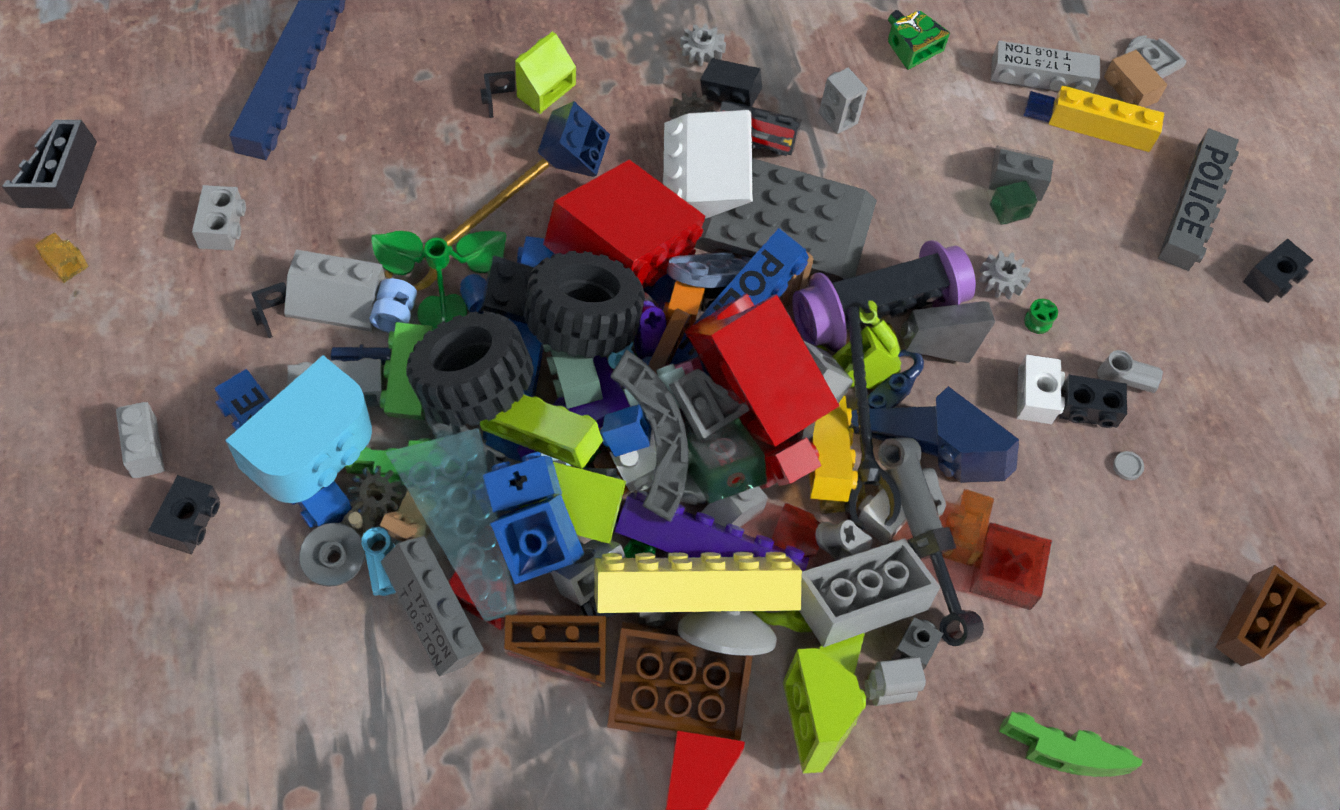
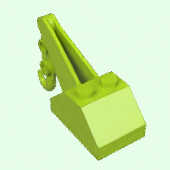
M785 610L774 613L753 611V614L767 625H780L796 632H813L799 610ZM865 633L826 647L821 645L819 649H797L783 680L803 774L823 772L848 738L861 712L866 707L865 693L863 689L859 688L857 676L854 675Z

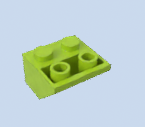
M553 31L546 37L539 39L531 49L520 54L517 60H515L517 97L539 114L576 85V66L557 34Z

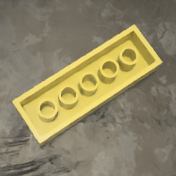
M706 552L701 553V558H688L686 553H669L668 558H655V554L638 553L635 554V558H622L621 554L606 553L602 555V558H595L594 598L598 613L801 610L802 570L782 552H767L766 557H753V553L736 552L733 557H721L719 553Z

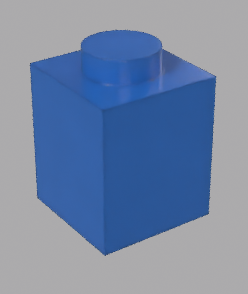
M640 404L605 415L600 434L603 444L606 447L609 446L614 457L650 446L652 428Z

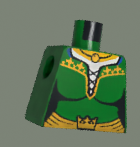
M895 10L888 17V22L892 25L888 43L907 70L945 50L950 32L922 11H916L905 17L899 10Z

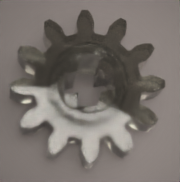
M696 92L692 93V97L682 93L681 100L673 99V106L670 107L669 117L673 120L688 113L717 111L714 110V102L706 103V95L699 98Z

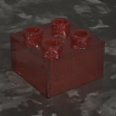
M990 522L980 537L969 592L1031 610L1042 598L1052 540Z

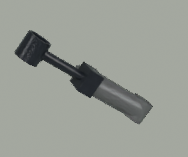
M908 437L886 439L879 447L878 456L881 464L887 468L884 471L892 478L899 490L901 505L913 537L907 541L920 560L931 559L950 613L943 617L940 622L939 630L944 633L942 639L951 646H961L975 642L983 635L984 624L976 612L962 610L942 555L945 552L956 549V545L950 528H943L919 462L922 454L921 447L917 441ZM878 482L872 485L878 486L880 485V483ZM960 623L963 626L964 633L960 630Z

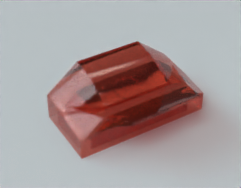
M785 502L772 536L773 545L786 549V546L797 548L803 551L804 557L807 558L816 556L819 549L816 541V529L820 522L816 520L814 514Z

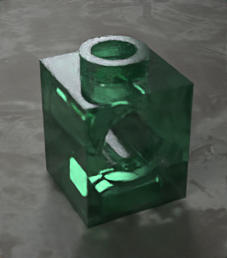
M1022 181L996 188L989 205L1000 225L1030 218L1038 201L1036 194L1030 189L1027 182Z

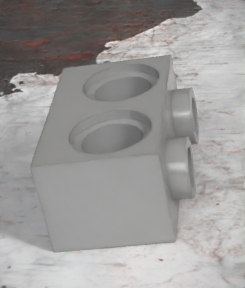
M849 67L840 72H834L827 78L819 109V114L837 134L858 124L868 90Z
M203 185L192 229L199 249L234 250L236 239L239 240L241 236L240 217L244 216L246 212V202L244 199H241L238 187Z

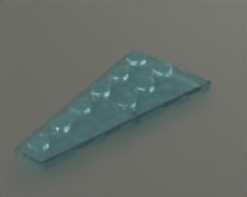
M479 429L385 452L485 622L505 617V615L517 614L510 572L490 524L498 518V514L492 510L483 474L489 473Z

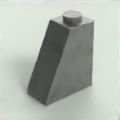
M985 301L913 310L908 320L902 324L900 335L903 338L906 351L969 363L995 324V319L989 302Z

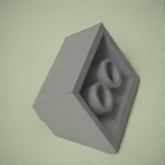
M296 249L287 274L285 317L371 332L373 325L369 317L376 301L380 283L382 280H385L382 264Z

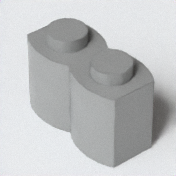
M919 656L877 662L875 670H871L868 680H865L864 685L867 699L872 700L874 706L915 701L918 692L923 691L926 683L921 659Z

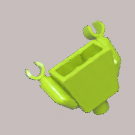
M869 300L868 306L873 312L867 314L859 307V315L862 322L873 325L872 328L866 326L861 331L866 387L867 389H875L889 376L901 372V361L898 357L900 347L896 335L883 319L879 320L877 305ZM849 341L832 357L854 380L851 343ZM822 345L816 346L822 350L827 351V349Z

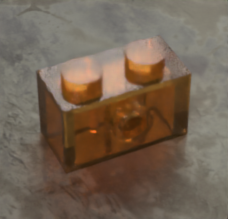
M967 489L963 490L955 503L953 512H949L945 528H950L956 549L943 553V558L971 567L974 565L983 550L994 498Z

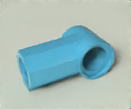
M373 527L368 529L362 537V547L366 555L373 595L386 596L395 594L396 591L381 564V561L395 545L384 528ZM375 542H386L383 549L379 551L371 550Z

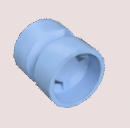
M390 278L382 280L369 317L371 324L381 331L390 333V331H395L396 322L409 323L410 311L414 307L417 290L408 282L400 279Z

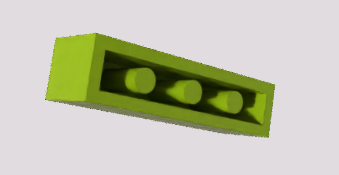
M524 394L519 402L511 404L512 408L507 412H500L496 415L497 418L490 421L487 419L480 421L483 431L581 469L584 468L603 442L598 424L592 417L578 415L570 412L563 406H554L538 397H529Z

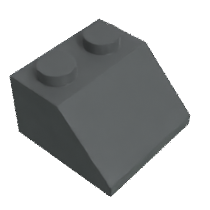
M996 145L989 189L1041 201L1051 182L1054 161L1049 157Z

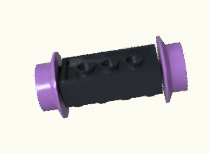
M930 240L922 245L918 259L831 283L823 273L813 274L810 278L809 287L795 291L793 295L792 305L795 322L804 341L814 346L826 344L831 351L838 352L845 346L847 332L850 329L847 315L848 308L861 307L863 312L867 314L872 313L873 311L870 310L868 301H873L877 305V316L879 320H882V317L888 315L891 318L900 317L906 314L908 309L915 307L917 310L931 306L935 308L958 305L973 298L976 288L975 274L972 264L963 249L959 246L944 248L939 242ZM865 323V326L872 325L871 323Z

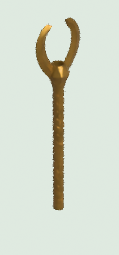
M545 159L538 161L530 170H527L512 184L507 186L494 199H491L481 209L476 211L475 214L470 216L469 219H466L463 224H460L450 234L445 236L443 240L447 242L448 246L455 244L471 229L475 228L477 224L481 223L483 219H486L489 214H492L502 204L507 202L508 199L513 197L514 194L518 193L520 189H523L526 184L528 185L531 180H534L549 167L548 162ZM430 267L425 278L412 286L417 291L430 286L437 279L436 269ZM385 270V277L388 279L392 278L393 274Z

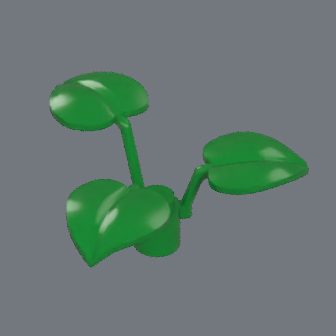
M409 231L374 234L371 237L377 261L391 274L407 275L413 271L415 262L421 263L425 257L428 266L436 269L439 296L426 297L420 303L417 310L420 324L433 326L434 329L443 321L446 323L453 320L452 317L458 315L462 317L467 316L466 304L461 296L457 294L445 296L442 269L449 264V255L461 264L467 262L469 269L473 272L488 273L493 255L503 258L507 239L506 233L501 231L470 233L459 240L456 245L457 253H455L452 246H448L447 242L442 238L429 239L423 248V243L419 236Z

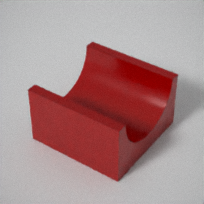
M743 294L684 330L713 382L728 391L727 395L739 404L744 403L748 406L750 411L735 419L744 434L776 447L840 406L777 294L756 305L753 304L748 294Z

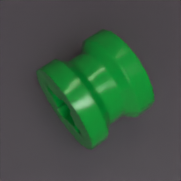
M1048 299L1035 300L1024 317V324L1027 329L1036 334L1047 333L1058 317L1057 306Z

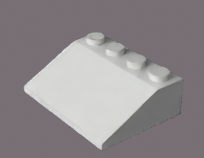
M749 110L688 113L664 123L663 185L706 216L705 219L753 202L751 112Z

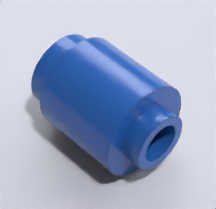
M478 274L468 275L461 281L460 294L469 312L483 314L481 306L486 280Z

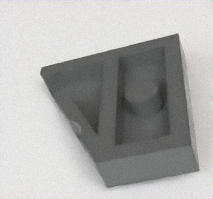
M700 369L693 370L669 384L698 440L706 438L750 411L747 405L744 403L739 404L728 396L726 389L714 384L710 377Z

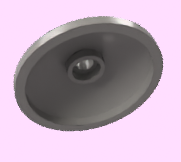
M749 611L691 612L678 623V634L684 640L714 652L731 655H760L772 651L776 646L777 637L770 626Z

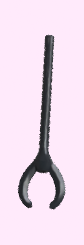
M851 307L847 309L850 327L849 334L862 454L861 463L857 470V487L855 490L851 489L849 500L845 502L844 508L847 520L853 521L863 531L865 526L858 519L856 513L857 497L863 484L870 485L879 482L886 491L889 498L890 511L885 519V526L890 527L897 520L901 510V496L895 482L879 466L874 457L859 308Z

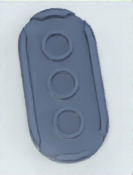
M733 253L676 256L669 260L667 274L679 282L696 287H726L752 258L742 256V260L737 259Z

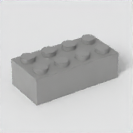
M904 538L803 571L801 578V610L799 611L822 647H826L929 610L940 589V585Z

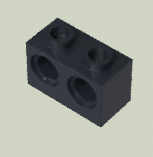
M1070 374L1065 379L1061 389V397L1065 398L1063 413L1059 414V419L1070 420L1073 423L1097 424L1103 428H1117L1126 417L1127 383Z

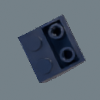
M573 101L551 112L537 152L556 169L594 177L597 176L610 133Z

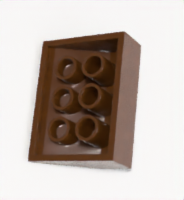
M623 622L607 728L675 738L677 731L741 741L753 655H731L710 651L687 642L678 634L676 629Z

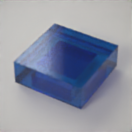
M1030 91L1024 116L1049 122L1052 117L1055 97Z

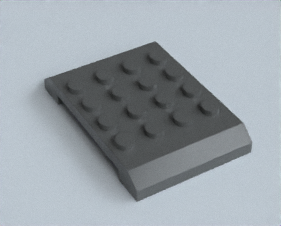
M752 158L753 202L706 218L702 226L703 233L695 245L696 249L710 253H717L718 248L752 258L775 231L780 228L813 256L814 260L810 275L820 272L831 283L855 277L877 200L864 189Z

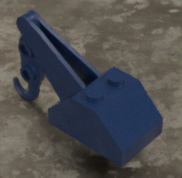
M906 349L900 350L898 357L908 356L913 359L914 364L908 370L889 376L868 395L872 438L882 441L890 438L908 437L914 439L920 445L921 452L937 456L938 466L946 476H953L960 483L1005 481L1017 470L1019 439L949 386L936 397V406L895 408L910 394L916 378L924 368V360L919 353L909 352ZM857 409L852 411L851 424L849 428H853L855 434H859Z

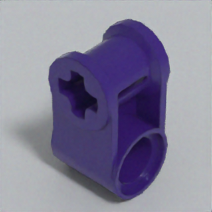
M644 300L638 333L634 340L636 354L641 360L645 357L653 356L666 329L664 312L648 300Z

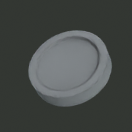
M1124 451L1119 453L1114 459L1113 469L1122 479L1136 480L1144 471V463L1137 454Z

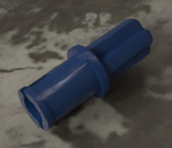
M360 344V347H333L330 357L331 361L341 360L343 362L359 361L363 358L381 359L382 365H385L386 360H391L392 349L388 347H365L364 344Z

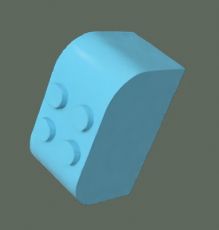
M323 355L225 441L238 468L268 495L280 502L297 503L309 499L322 487L329 486L337 477L338 472L346 465H351L358 459L360 452L370 441L372 425L360 386Z

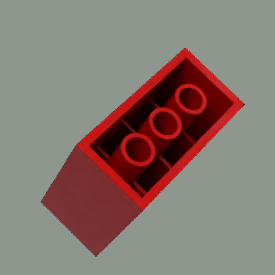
M629 159L555 200L543 245L555 254L561 253L563 255L568 251L584 253L586 251L592 252V255L600 256L602 254L608 256L612 261L617 260L623 263L624 268H630L635 276L639 278L644 289L647 286H653L659 278L667 274V266L671 258L695 255L696 250L694 248L697 240L703 233L702 226L706 216Z

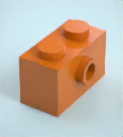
M676 280L670 303L666 302L663 310L667 320L666 327L677 308L692 314L688 328L699 319L702 310L704 287H696Z

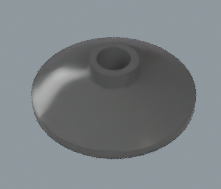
M340 523L324 524L314 529L304 539L299 553L300 566L304 574L314 583L327 587L339 586L350 581L360 571L365 559V551L359 534L351 527ZM339 553L340 558L337 562L332 563L329 561L332 554Z

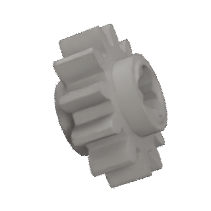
M694 24L693 31L685 29L684 36L681 37V55H689V63L696 60L699 66H702L703 62H708L709 64L712 58L721 60L722 53H725L726 49L725 35H717V27L711 30L708 29L707 24H704L703 28H699Z
M999 251L996 258L991 254L988 255L986 262H983L979 270L982 273L979 281L988 283L985 291L994 289L996 291V298L1001 293H1005L1007 299H1011L1013 293L1020 296L1031 280L1027 277L1030 268H1022L1024 259L1016 261L1013 252L1008 257H1005L1002 251Z

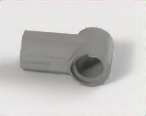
M1115 350L1110 353L1097 371L1099 379L1127 383L1128 386L1151 393L1157 391L1163 375L1161 368L1135 361L1123 350Z

